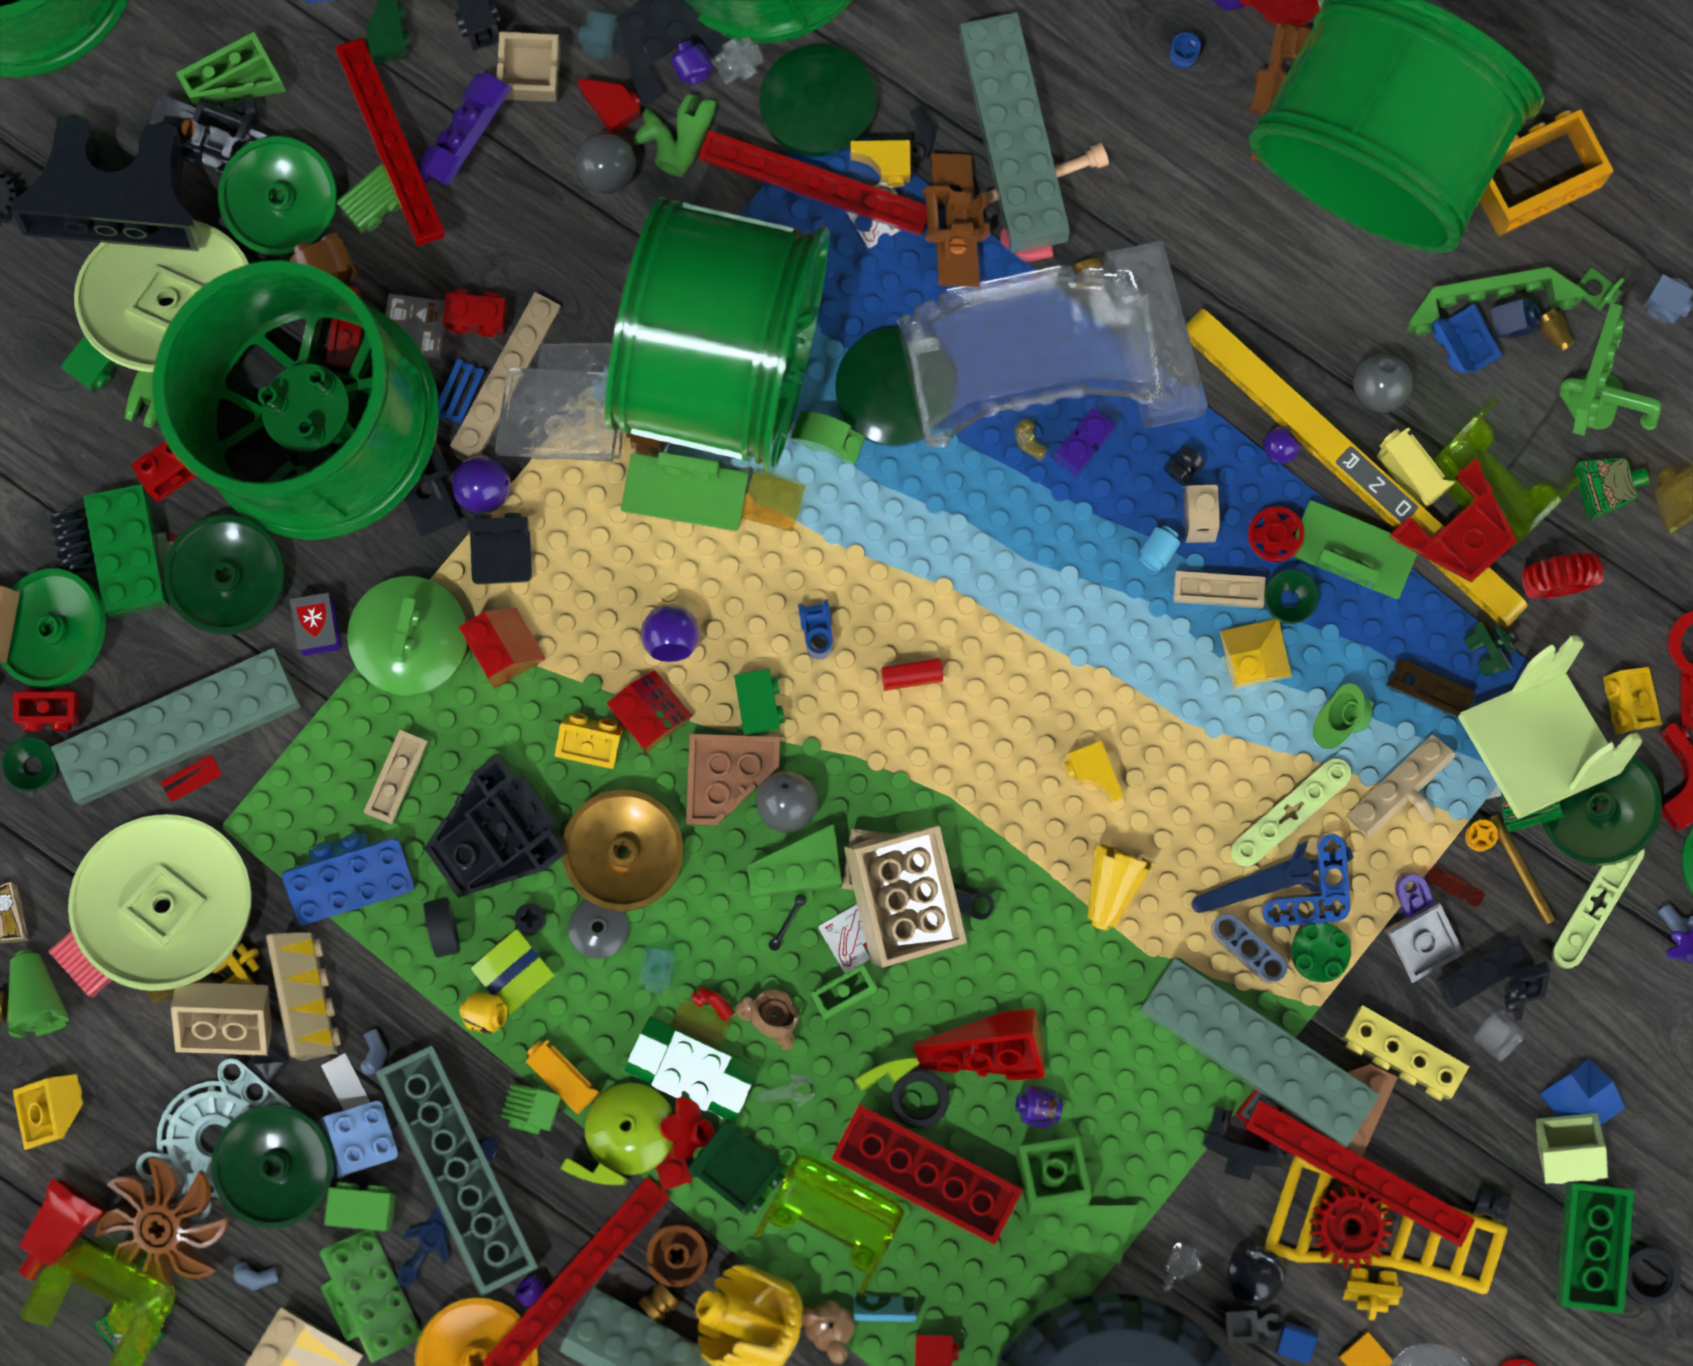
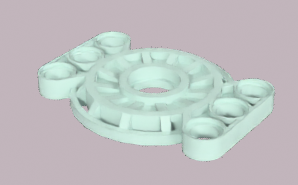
M227 1059L220 1064L217 1072L219 1081L196 1084L182 1091L170 1102L158 1126V1153L147 1152L142 1154L137 1160L136 1169L138 1174L149 1181L154 1189L153 1176L146 1174L143 1170L144 1161L154 1156L166 1160L175 1167L182 1180V1189L177 1195L179 1203L185 1197L197 1173L201 1170L206 1175L210 1186L214 1188L211 1173L213 1154L205 1151L200 1141L201 1134L205 1128L213 1124L226 1127L240 1114L260 1106L281 1103L284 1106L291 1107L281 1095L237 1059ZM229 1064H236L240 1068V1076L235 1081H228L224 1076V1069ZM255 1083L261 1085L263 1096L257 1101H251L247 1097L248 1087ZM216 1086H221L222 1092H216ZM208 1087V1092L197 1094L193 1097L190 1096V1093ZM184 1099L185 1102L178 1107L174 1115H171L170 1113L175 1105ZM168 1120L170 1123L167 1129L166 1140H163V1129ZM167 1146L168 1154H164L163 1147ZM215 1188L214 1192H211V1197H218ZM211 1200L206 1210L201 1214L190 1216V1219L199 1220L205 1218L211 1211Z

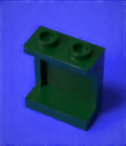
M727 1121L688 1169L746 1216L749 1212L755 1215L766 1201L762 1197L769 1187L775 1190L785 1177L781 1173L784 1167L780 1163L775 1161Z

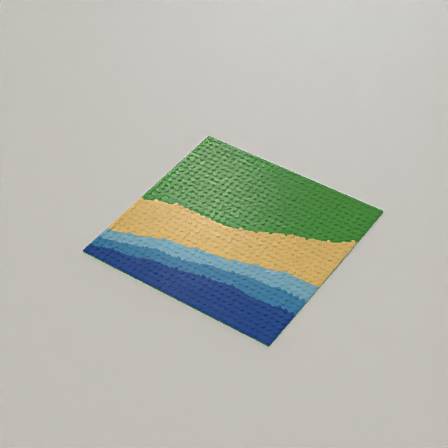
M865 134L859 141L873 140ZM850 148L824 157L804 156L794 152L788 156V158L872 187L880 182L879 174L872 167L862 162L851 161ZM912 171L910 183H904V186L893 187L898 196L926 205V198L923 197L922 190L930 185ZM765 183L739 214L740 216L803 229L804 236L808 231L816 233L820 226L828 227L830 234L825 282L813 344L797 409L782 457L775 472L769 475L764 473L763 464L755 463V457L751 462H746L739 458L668 442L667 446H662L661 451L663 453L719 462V468L746 472L748 474L739 530L730 531L621 511L630 456L633 453H639H636L635 449H631L630 438H626V433H622L620 429L613 431L606 427L605 395L608 377L607 370L511 483L506 502L499 509L487 513L491 514L492 518H504L506 513H522V517H528L530 522L532 579L524 583L474 584L471 574L469 534L430 579L444 587L454 596L464 612L466 621L485 611L517 608L546 660L493 689L468 645L462 664L445 684L433 691L415 696L394 695L380 690L367 681L357 667H355L223 823V829L281 878L285 870L310 863L309 850L313 849L317 844L323 842L333 843L342 840L349 834H362L367 832L370 844L391 837L398 838L414 882L413 891L329 918L536 1089L557 1094L525 1062L530 1057L527 1054L528 1050L539 1040L542 1043L548 1040L551 1043L548 1047L554 1046L592 1084L589 1089L600 1092L579 1115L560 1097L558 1108L584 1129L588 1112L594 1101L609 1088L624 1083H639L655 1089L668 1101L674 1115H676L677 1097L625 1072L629 1057L649 1016L760 1067L735 1123L708 1110L700 1109L701 1117L712 1124L714 1136L727 1121L784 1167L781 1173L785 1177L775 1190L769 1187L762 1197L766 1201L755 1215L752 1212H749L747 1216L744 1215L691 1172L690 1175L693 1182L666 1191L662 1189L656 1167L639 1175L644 1179L648 1177L670 1197V1201L746 1264L791 1282L800 1294L802 1307L812 1309L817 1304L826 1300H834L839 1306L845 1307L854 1319L855 1296L915 1298L916 1320L914 1322L857 1321L854 1319L855 1331L845 1346L869 1366H914L915 1334L952 1335L953 1342H959L958 1361H952V1366H996L999 1361L997 1357L1010 1339L1013 1340L1028 1326L1027 1322L1045 1309L1050 1310L1066 1303L1067 1299L1092 1294L1116 1263L1032 1236L1038 1214L1028 1216L1023 1191L996 1245H992L831 1161L830 1159L858 1105L879 1114L1022 1189L1016 1161L1019 1146L1079 1137L1092 1193L1088 1206L1138 1205L1125 1252L1207 1150L1202 1145L1205 1133L1209 1131L1214 1107L1233 1111L1232 1118L1254 1091V1088L1139 1012L1172 961L1177 959L1296 1038L1401 907L1395 892V883L1398 877L1405 872H1415L1424 878L1497 786L1496 781L1459 719L1385 687L1388 678H1392L1394 675L1396 660L1403 659L1476 692L1469 709L1512 691L1529 661L1516 651L1508 655L1504 647L1501 646L1502 651L1513 668L1503 673L1499 671L1498 673L1484 676L1478 666V662L1490 656L1487 648L1484 645L1471 653L1463 641L1471 631L1475 630L1474 626L1480 622L1412 568L1400 598L1395 600L1294 557L1282 562H1268L1257 556L1250 546L1248 529L1253 518L1262 510L1270 507H1284L1293 511L1300 520H1302L1310 501H1315L1337 511L1339 510L1284 466L1271 461L1260 447L1014 253L1010 254V250L1003 246L993 235L990 234L985 241L977 242L979 287L938 286L936 247L933 242L925 240V233L928 231L927 222L921 237L902 230L892 236L889 233H883L878 238V244L868 248L858 231H869L872 227L871 219L858 216L854 225L845 210ZM938 204L939 230H946L945 206ZM1005 291L1015 302L1012 307L1004 299ZM988 299L993 301L988 307L1002 324L997 325L981 306ZM1008 312L1015 319L1012 324H1006L1003 320L1004 315ZM1025 317L1034 325V334L1022 321ZM888 328L908 329L929 338L946 356L954 379L953 400L943 423L927 438L914 444L899 447L883 446L864 439L855 464H848L825 451L811 450L791 439L801 411L824 414L847 423L839 410L836 400V374L845 353L856 341L867 334ZM1010 333L1019 343L1016 347L1009 339ZM1025 335L1033 337L1034 343L1032 346L1022 342V338ZM1035 335L1039 338H1045L1058 354L1050 361L1041 362L1037 370H1034L1027 360L1031 358L1037 364L1049 352ZM1093 407L1114 423L1116 427L1114 433L1097 453L1095 452L1093 459L1076 478L1055 462L1054 456ZM1183 445L1193 449L1205 462V466L1199 472H1193L1191 481L1187 486L1218 485L1220 526L1216 542L1185 543L1183 486L1175 482L1163 468L1169 460H1174L1178 457L1177 451ZM653 453V455H652V457H658V456H659L658 454H654V453ZM1277 513L1281 520L1290 517L1286 514ZM1264 518L1258 522L1255 529L1264 526ZM1163 526H1167L1179 535L1177 539L1181 544L1165 568L1162 567L1159 572H1155L1139 561L1142 555L1140 551L1156 527L1162 529ZM1199 529L1198 531H1207L1209 529ZM1255 543L1256 547L1263 552L1264 545ZM1281 550L1277 556L1283 555L1287 551ZM1292 569L1306 573L1313 579L1318 588L1319 602L1316 610L1307 620L1297 624L1279 622L1292 677L1233 690L1220 631L1269 621L1275 618L1267 611L1265 602L1263 608L1174 603L1175 572L1265 577V588L1270 579L1283 570ZM1287 591L1281 595V603L1286 608H1293L1297 605L1298 598L1295 593ZM828 599L832 624L833 650L827 658L818 660L812 658L806 650L798 604L803 603L804 606L819 604L823 600ZM665 604H675L688 609L697 619L700 630L699 644L690 657L677 662H664L654 659L644 649L641 640L642 622L651 610ZM1492 632L1495 639L1499 640V638ZM822 637L815 638L811 642L812 647L817 650L824 649L828 644ZM938 658L941 660L944 682L890 691L883 690L880 673L882 667ZM770 669L771 677L777 676L780 694H774L776 706L782 705L785 723L779 724L780 732L758 736L780 737L779 769L775 773L795 771L805 775L812 782L818 795V806L814 818L803 829L794 832H779L769 828L762 821L756 807L758 787L717 826L686 825L690 734L744 736L734 675ZM653 670L659 674L693 716L647 754L644 753L626 729L623 728L614 769L555 757L560 724L565 714L582 713L588 719L597 721L609 719L622 726L608 709L606 703L629 684ZM1407 674L1404 683L1412 686L1415 677ZM1347 683L1356 684L1361 688L1365 697L1374 703L1372 718L1368 727L1357 734H1351L1338 747L1333 749L1320 747L1316 744L1313 737V725L1316 717L1341 686ZM399 730H402L428 741V745L394 823L390 825L363 812ZM1433 734L1453 750L1456 756L1418 792L1427 800L1434 814L1433 821L1429 823L1424 822L1417 807L1408 801L1377 832L1368 838L1349 822L1346 815ZM1102 740L1124 797L1122 800L1110 804L1106 795L1097 787L1087 783L1077 785L1074 778L1070 780L1063 764L1067 762L1066 756L1068 753ZM496 754H501L529 777L561 823L563 833L577 809L594 796L611 790H634L645 793L662 803L675 818L681 831L684 847L683 862L679 875L669 891L653 904L638 910L624 911L629 923V933L624 946L614 955L601 959L590 958L580 953L572 944L568 933L569 920L573 911L581 903L587 901V899L570 882L564 869L562 858L544 871L458 898L424 849L442 820L450 813L457 797L463 793L469 784L474 771ZM1331 759H1341L1348 763L1352 774L1348 784L1256 864L1244 868L1233 862L1230 856L1232 844L1314 772ZM1299 802L1293 808L1285 806L1286 813L1279 820V823L1282 824L1289 818L1297 820L1298 818L1295 814L1304 804ZM834 824L842 882L846 862L844 847L849 844L851 828L898 834L937 825L940 826L952 881L991 896L996 905L995 913L987 920H977L960 913L967 941L965 944L883 968L871 964V960L866 961L862 965L865 966L878 989L877 992L824 1021L811 999L812 991L816 992L817 988L822 989L823 985L827 986L828 982L832 983L833 979L838 980L839 976L843 977L844 971L818 927L856 905L855 892L849 889L833 888L752 899L747 865ZM1331 832L1339 835L1345 842L1346 847L1351 848L1354 858L1347 862L1350 912L1343 920L1326 922L1335 925L1349 937L1351 958L1344 973L1339 978L1330 982L1318 983L1304 978L1296 970L1292 962L1291 946L1294 937L1308 924L1274 927L1269 925L1261 914L1262 905L1270 898L1320 893V890L1312 891L1298 884L1204 913H1197L1192 909L1191 902L1196 896L1290 860L1298 844L1308 841L1303 858L1307 860L1317 858V841L1325 833ZM1330 839L1329 844L1324 846L1323 849L1327 850L1330 854L1333 848H1339V844H1335L1333 839ZM1096 843L1101 846L1104 844L1133 853L1137 860H1141L1143 857L1154 863L1150 873L1117 926H1110L1108 931L1092 926V920L1087 918ZM621 847L618 850V855L622 858L625 855H629L628 848ZM1334 868L1327 871L1325 875L1326 882L1330 885L1339 883L1342 877L1341 871ZM1315 869L1310 880L1319 884L1318 870L1316 871ZM1409 882L1406 885V891L1412 888L1413 882ZM799 894L806 897V904L800 906L780 941V949L772 951L769 948L770 940L775 939L795 905V897ZM448 897L458 931L460 952L436 958L426 926L423 903ZM979 898L973 904V909L978 915L986 914L990 907L988 900L985 898ZM1334 899L1333 905L1323 906L1321 904L1322 900H1318L1320 906L1319 916L1324 915L1322 909H1331L1334 914H1337L1338 909L1343 907V904H1340L1337 899ZM1309 901L1300 903L1297 909L1298 915L1309 917L1314 911V906ZM1292 902L1287 904L1289 909L1281 910L1277 905H1273V910L1268 911V914L1272 915L1274 920L1278 919V914L1288 913L1290 915L1289 919H1293L1294 916L1291 911ZM527 903L535 904L545 913L546 925L539 934L526 935L516 926L514 921L515 913L522 905ZM1224 914L1237 917L1285 960L1287 973L1284 978L1273 984L1261 981L1212 937L1211 925ZM1221 921L1218 925L1221 935L1224 937L1232 936L1234 929L1231 923ZM595 922L592 926V930L595 933H600L604 929V925L601 922ZM517 929L554 974L555 978L537 991L531 999L510 1016L507 1015L504 1026L495 1033L486 1034L470 1031L465 1027L463 1018L460 1017L462 1002L467 1000L468 996L473 992L491 994L471 968ZM1245 941L1241 945L1242 953L1245 956H1255L1257 949L1254 943ZM1273 961L1266 962L1264 966L1265 973L1270 977H1277L1279 974L1277 963ZM701 986L710 988L720 993L735 1013L728 1020L722 1021L708 1002L704 1006L698 1007L691 999V994L696 992L697 988ZM768 989L780 990L788 994L792 1000V1006L798 1007L800 1011L799 1021L792 1031L795 1042L791 1049L785 1051L776 1043L775 1038L765 1036L752 1025L751 1021H744L739 1018L736 1013V1005L744 997H750L755 1000L759 994ZM1031 1008L1036 1010L1042 1036L1045 1078L1013 1081L1006 1080L1005 1075L988 1073L987 1077L977 1076L976 1071L960 1070L957 1073L920 1069L918 1065L912 1071L924 1070L934 1073L943 1081L948 1090L949 1103L946 1113L939 1122L928 1128L916 1129L909 1127L897 1119L891 1105V1094L896 1083L893 1084L887 1075L863 1092L855 1084L857 1078L883 1064L902 1059H917L913 1047L916 1041L1005 1011ZM922 1081L909 1084L903 1091L901 1098L905 1111L911 1116L918 1118L930 1115L935 1110L938 1102L935 1089L930 1084ZM1031 1085L1053 1089L1056 1091L1058 1098L1062 1099L1060 1119L1048 1128L1024 1124L1020 1120L1019 1112L1015 1111V1102L1018 1094H1023L1025 1089ZM625 1121L622 1124L624 1132L631 1129V1122ZM706 1146L697 1148L693 1156L686 1159L688 1169ZM828 1323V1327L833 1328L834 1323Z

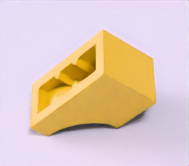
M910 140L851 141V161L862 162L872 167L879 174L880 183H887L889 187L904 186V183H910Z
M1102 740L1067 754V762L1063 764L1070 780L1074 778L1077 785L1087 783L1097 787L1106 795L1110 804L1122 800L1124 795Z

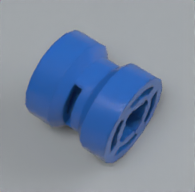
M1185 32L1178 34L1173 39L1169 59L1176 68L1188 69L1197 62L1201 49L1198 37L1192 33Z

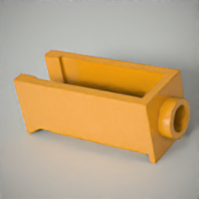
M539 1040L528 1050L527 1054L530 1057L525 1062L579 1115L600 1092L589 1089L592 1084L554 1046L549 1048L548 1046L551 1043L548 1040L544 1043Z

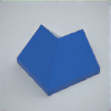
M1590 1058L1540 1092V1095L1556 1117L1597 1113L1600 1126L1625 1108L1614 1082Z

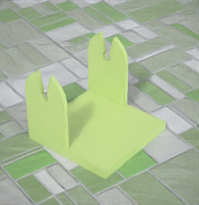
M1570 636L1556 654V649L1552 644L1536 655L1528 663L1512 691L1465 710L1458 716L1517 819L1621 774L1642 743V738L1639 734H1629L1617 746V749L1614 750V745L1612 742L1608 744L1567 676L1568 669L1584 644L1579 636Z

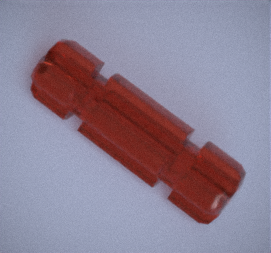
M1433 867L1428 874L1427 881L1435 886H1442V890L1461 900L1465 898L1466 902L1474 907H1478L1484 899L1485 893L1477 888H1470V884L1451 874L1445 875V871L1438 867Z

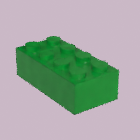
M140 484L83 496L105 613L112 618L169 606L149 493L143 485Z
M1577 1183L1566 1184L1555 1306L1624 1314L1634 1190Z

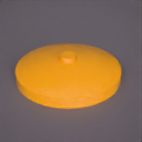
M469 1298L452 1303L438 1311L422 1330L415 1350V1366H484L481 1362L518 1322L521 1316L507 1305L486 1298ZM537 1348L521 1366H538Z

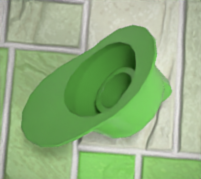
M1347 683L1341 686L1316 717L1313 725V737L1316 744L1324 749L1338 747L1351 734H1357L1368 727L1372 718L1374 703L1365 697L1361 688L1356 684Z

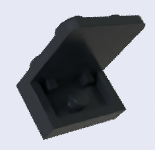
M506 513L504 518H492L491 514H478L474 516V519H467V531L470 536L471 574L474 584L524 583L532 579L530 522L528 517H522V513Z

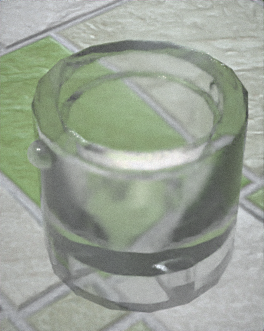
M1498 1009L1477 1029L1472 1038L1493 1058L1501 1062L1519 1045L1526 1036V1033L1505 1015L1503 1010Z

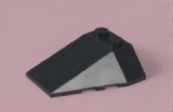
M496 754L474 771L469 784L463 793L457 797L450 813L442 820L424 848L458 898L544 871L568 853L566 841L563 838V828L555 814L529 777L501 754Z

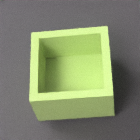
M1597 1113L1536 1119L1538 1152L1546 1184H1563L1568 1181H1594L1600 1178H1608L1606 1146Z

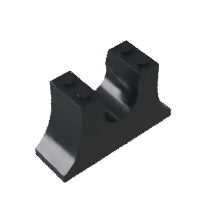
M76 114L58 116L52 150L44 170L26 192L12 201L11 211L22 235L199 251L200 239L193 219L180 204V181L185 151L176 126L165 122L146 124L138 140L139 151L137 157L132 164L120 171L105 172L97 169L100 163L98 144L88 119Z

